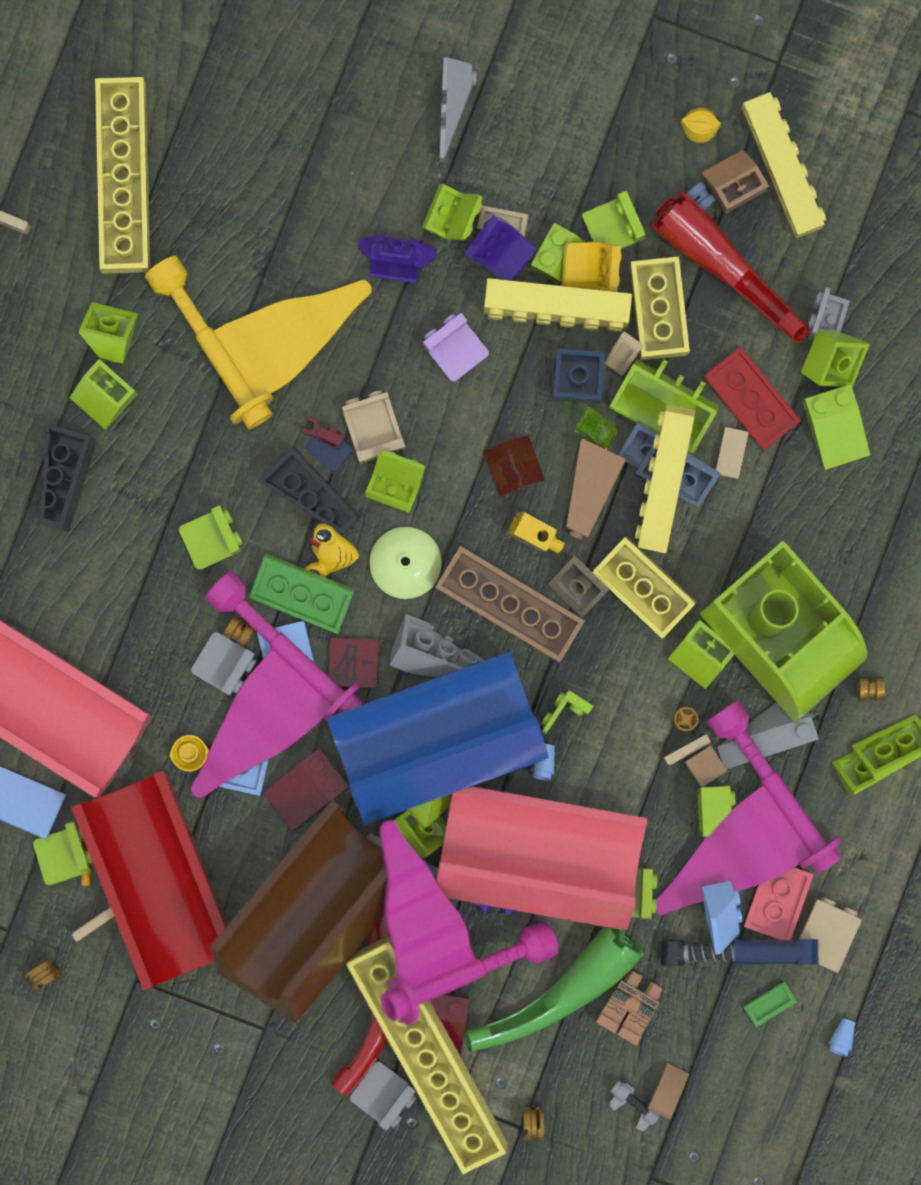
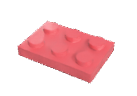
M792 868L779 877L757 885L743 927L779 940H791L814 874Z

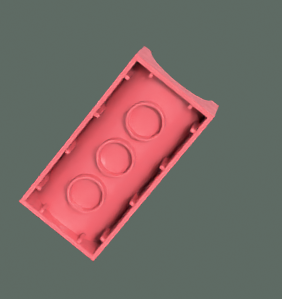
M0 620V738L93 797H102L153 716Z
M471 786L452 794L437 884L443 894L450 899L627 931L635 907V882L647 818Z

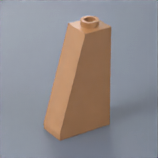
M583 438L579 445L566 529L570 531L569 535L578 540H582L583 537L588 539L626 460Z

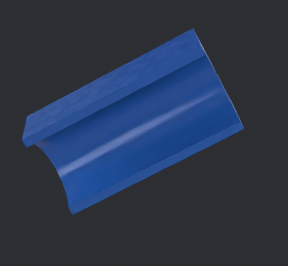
M510 652L326 718L364 825L549 758L538 721L533 716Z

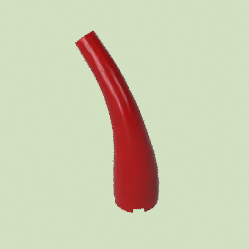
M678 190L677 194L679 196L676 199L670 196L655 212L658 219L656 222L651 220L649 225L678 252L731 287L783 331L793 342H799L806 337L809 332V326L794 313L784 300L748 264L712 217L683 190Z
M385 914L368 934V946L389 936ZM374 1013L372 1014L367 1034L360 1049L348 1066L344 1065L331 1082L346 1097L364 1078L388 1041Z

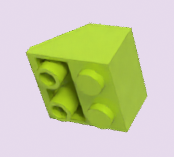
M99 359L83 376L70 399L106 430L138 394Z
M699 620L668 660L706 689L733 657L734 653L717 633Z

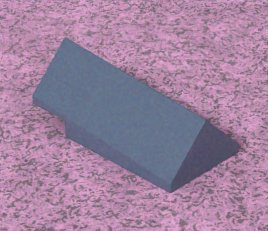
M637 422L632 427L618 456L637 467V475L647 480H652L653 472L649 471L651 457L656 458L658 449H654L653 446L655 436L658 433ZM687 452L678 497L699 508L721 473Z

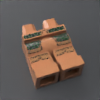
M631 970L624 980L620 979L595 1021L615 1033L627 1012L628 1014L617 1031V1035L637 1046L647 1024L659 1005L658 999L662 987L650 982L645 992L639 990L637 986L643 976Z

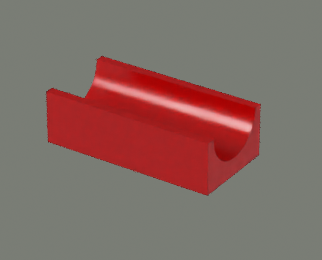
M160 771L123 789L71 807L143 990L215 962L210 946L225 930L228 922L168 771Z

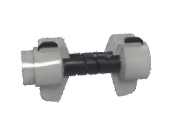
M618 1080L610 1090L614 1096L609 1102L610 1107L615 1111L626 1102L630 1103V1105L641 1112L636 1128L645 1131L649 1125L652 1126L657 1121L660 1115L649 1110V1104L646 1105L633 1094L634 1088H632L633 1085L630 1082L622 1083Z

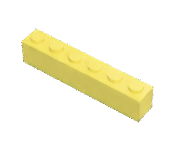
M771 92L744 102L742 110L795 239L822 229L826 220L825 213L822 207H817L815 202L817 198L816 191L813 185H808L806 167L803 163H799L796 156L799 154L796 143L794 141L791 142L787 133H790L787 121L785 119L782 120L778 111H781L778 99L776 97L773 98Z
M667 404L666 411L660 412L658 425L662 426L661 435L656 434L653 446L654 449H658L656 458L651 457L649 471L653 472L652 480L646 481L644 494H648L647 503L642 502L639 515L644 517L643 524L637 525L635 539H639L638 548L662 553L667 552L696 410Z

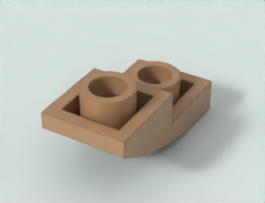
M667 1063L658 1086L654 1090L648 1109L670 1120L689 1073Z

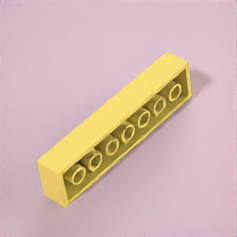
M143 77L96 78L100 270L102 274L145 273L150 270L146 83Z

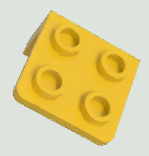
M606 241L566 243L564 246L562 286L618 292V285L620 283L619 265L622 257L621 246Z

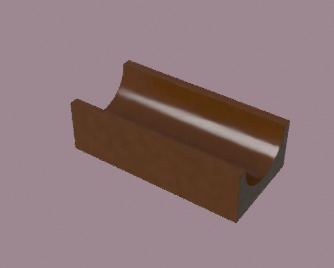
M333 801L329 803L210 946L217 971L220 975L295 1024L385 914L387 872L383 850L364 837L350 824L338 804Z

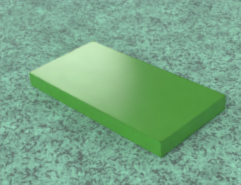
M266 553L249 598L338 634L355 589Z

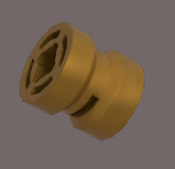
M234 616L223 636L227 639L236 640L237 644L244 648L255 629L249 624H244L239 617Z
M866 677L858 678L859 701H867L870 697L875 701H884L885 684L883 677H876L871 681Z
M683 707L677 710L673 716L674 726L682 732L694 729L698 724L697 712L690 707Z

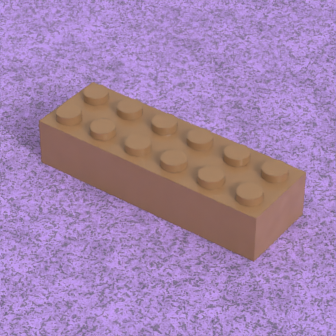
M462 546L457 550L435 587L442 594L557 663L561 662L585 622L583 619Z

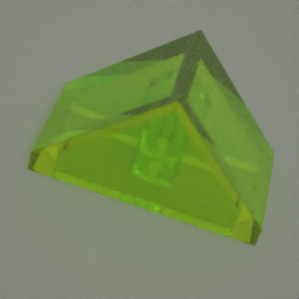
M590 407L586 409L575 428V432L606 450L619 430Z

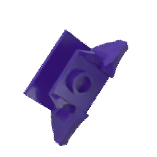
M385 234L362 238L359 240L358 245L363 255L371 261L369 276L378 279H394L405 283H416L419 268L424 267L436 257V250L412 237L411 240L385 237Z

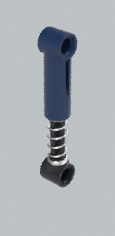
M818 939L735 940L734 945L730 943L721 954L717 955L712 943L710 945H702L701 943L700 945L693 946L692 943L686 944L684 940L660 941L661 966H681L691 960H695V962L699 960H704L705 962L709 960H714L715 962L719 960H724L725 962L733 960L736 965L819 964Z

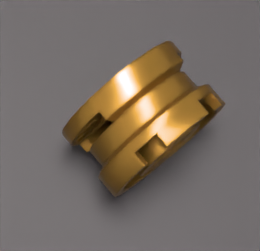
M53 958L45 961L23 976L25 979L28 977L31 979L30 988L33 992H36L62 975L60 969H56L54 965L52 966Z
M523 1107L524 1142H530L531 1139L544 1141L543 1107H537L536 1109Z

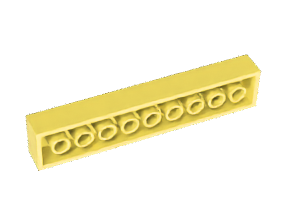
M390 935L353 953L347 960L346 965L462 1174L506 1154L508 1142L430 1001L418 1005L419 1019L410 1026L404 1025L400 1020L391 1021L384 1013L381 1005V995L387 992L388 981L396 977L395 956Z

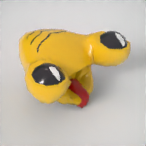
M325 523L318 524L314 529V535L310 539L318 562L311 563L304 569L326 577L332 572L353 564L359 558L357 548L337 533L332 526Z

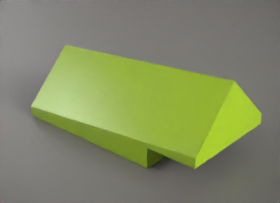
M916 714L852 745V753L832 762L848 796L859 793L921 757V720Z

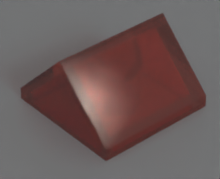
M529 436L508 440L484 451L500 497L545 481Z

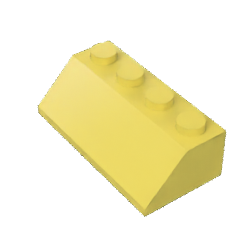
M627 536L592 572L662 639L697 603Z

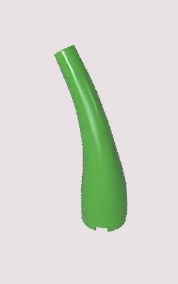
M603 927L567 971L542 996L506 1018L466 1030L464 1035L468 1050L473 1052L502 1045L535 1033L565 1018L614 986L644 955L643 949L636 940L631 942L624 935L626 931Z

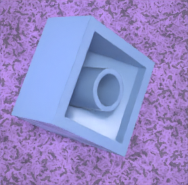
M731 881L702 886L706 922L716 955L721 954L740 933L739 923L743 922L741 910L736 908V905L740 904L738 890L733 891Z

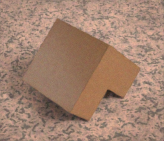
M711 745L684 762L701 788L727 771Z

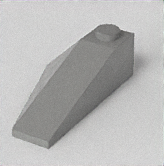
M443 58L440 162H445L469 100L471 86H476L477 71H472V64L451 58Z
M406 614L392 647L389 665L410 674L441 677L485 660L469 649L462 650L453 644L452 641L454 639L448 635L444 638L433 630L435 627L430 623Z
M777 702L748 723V727L745 730L763 757L818 740L809 712L795 724ZM727 739L717 746L721 762L726 769L749 762L734 739Z

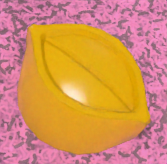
M703 107L690 110L681 119L685 135L688 139L697 143L710 141L721 126L715 114Z
M186 735L176 740L169 756L179 769L191 772L202 767L210 750L199 737Z

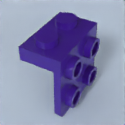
M493 215L485 222L478 236L470 242L465 254L470 259L482 263L500 280L514 281L535 254L536 247L508 221Z

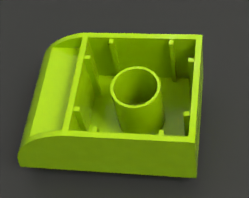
M784 541L778 544L699 613L795 724L865 662L867 658V648L864 639L851 617Z

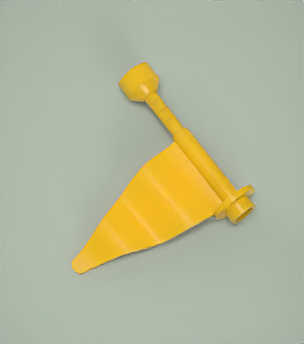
M177 256L161 261L145 274L146 280L155 293L172 296L195 332L196 340L240 407L230 416V420L233 424L243 421L248 430L259 426L273 415L267 406L274 399L272 393L292 381L333 337L351 313L372 293L371 285L367 281L361 280L322 294L274 303L229 322L213 331L212 328L207 326L183 288L187 271Z

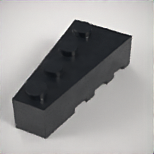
M45 423L46 439L43 452L45 456L44 468L42 469L43 490L41 491L39 522L48 527L69 532L97 440L85 434Z
M291 448L258 480L259 483L273 490L322 523L332 526L340 534H346L362 518L296 448Z

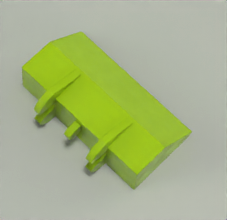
M636 359L609 408L635 423H642L659 435H661L662 426L658 425L660 412L666 411L667 404L696 410L687 451L693 455L718 412L720 405L700 395L706 384L701 381L697 390L693 391L681 384L684 376L680 375L676 381L663 374L662 372L668 363L666 360H663L659 369L656 370Z

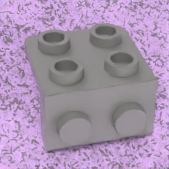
M826 287L823 292L819 291L815 298L812 309H815L816 313L815 315L812 314L807 324L809 326V340L814 341L818 329L841 332L850 301L830 295L831 288Z
M214 632L194 663L191 672L229 696H232L233 693L237 694L244 684V681L241 680L246 672L250 673L257 661L254 658L256 655L220 633Z
M378 1061L374 1063L353 1091L350 1100L378 1121L379 1126L387 1131L390 1126L393 1129L402 1118L399 1113L404 1107L409 1109L417 1097L414 1095L416 1089Z

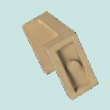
M376 391L368 394L369 398L361 401L359 398H354L346 401V406L342 407L360 464L377 459L381 450L394 453L405 450L404 441L390 403L388 392Z
M822 897L821 901L815 899L814 906L799 939H818L819 965L839 973L862 919L857 918L858 912L847 907L842 911L834 907L836 902Z

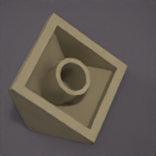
M576 556L548 583L581 618L609 591V588Z

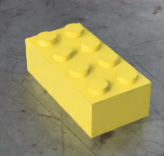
M679 257L632 261L629 268L637 338L644 345L639 352L640 361L688 356L690 349Z

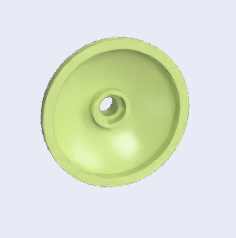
M399 527L392 529L377 540L371 551L370 571L375 583L382 591L395 598L412 599L425 594L435 585L441 572L442 559L437 544L428 534L417 528ZM402 558H409L410 564L403 566L401 564Z

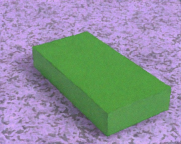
M782 981L744 1005L743 1008L754 1026L758 1027L797 1001L785 981Z

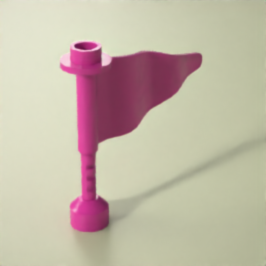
M232 571L225 574L205 596V600L218 612L236 611L269 643L272 650L245 680L226 715L206 761L191 786L192 793L199 798L206 796L233 777L276 756L309 732L323 718L327 721L326 718L364 704L355 695L361 686L355 683L345 692L286 635L279 633L245 601L246 585Z
M739 699L711 717L707 722L717 737L735 740L760 776L763 786L731 810L715 830L702 841L678 876L656 899V912L660 915L703 902L702 886L731 881L733 891H741L779 877L798 864L802 868L812 864L819 874L842 858L835 848L842 842L840 836L831 839L827 843L825 842L778 772L772 770L745 731L748 727L750 715Z
M395 821L382 823L380 835L387 872L385 919L394 950L396 977L388 981L387 992L381 995V1005L384 1013L391 1021L400 1020L404 1025L410 1026L419 1019L418 1005L484 977L486 973L522 957L535 964H539L557 955L558 943L551 927L545 921L540 920L521 929L517 944L483 959H475L463 919L443 894L427 865L407 843Z

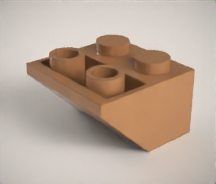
M744 150L737 152L701 173L724 214L763 194L769 187L758 166Z

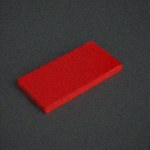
M741 346L703 376L744 429L749 432L748 434L762 451L801 421Z

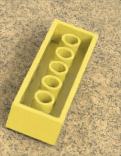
M487 278L484 314H487L488 318L502 320L503 316L512 317V321L526 322L527 319L536 320L537 324L550 325L551 321L560 322L562 327H574V324L584 325V329L598 330V327H607L609 332L621 333L622 329L626 330L629 324L632 294Z

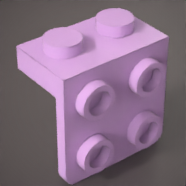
M462 313L457 316L455 314L449 316L443 322L445 326L438 331L436 328L431 330L424 336L426 340L423 342V347L452 382L460 379L487 358L489 354L486 347L468 326L467 319Z

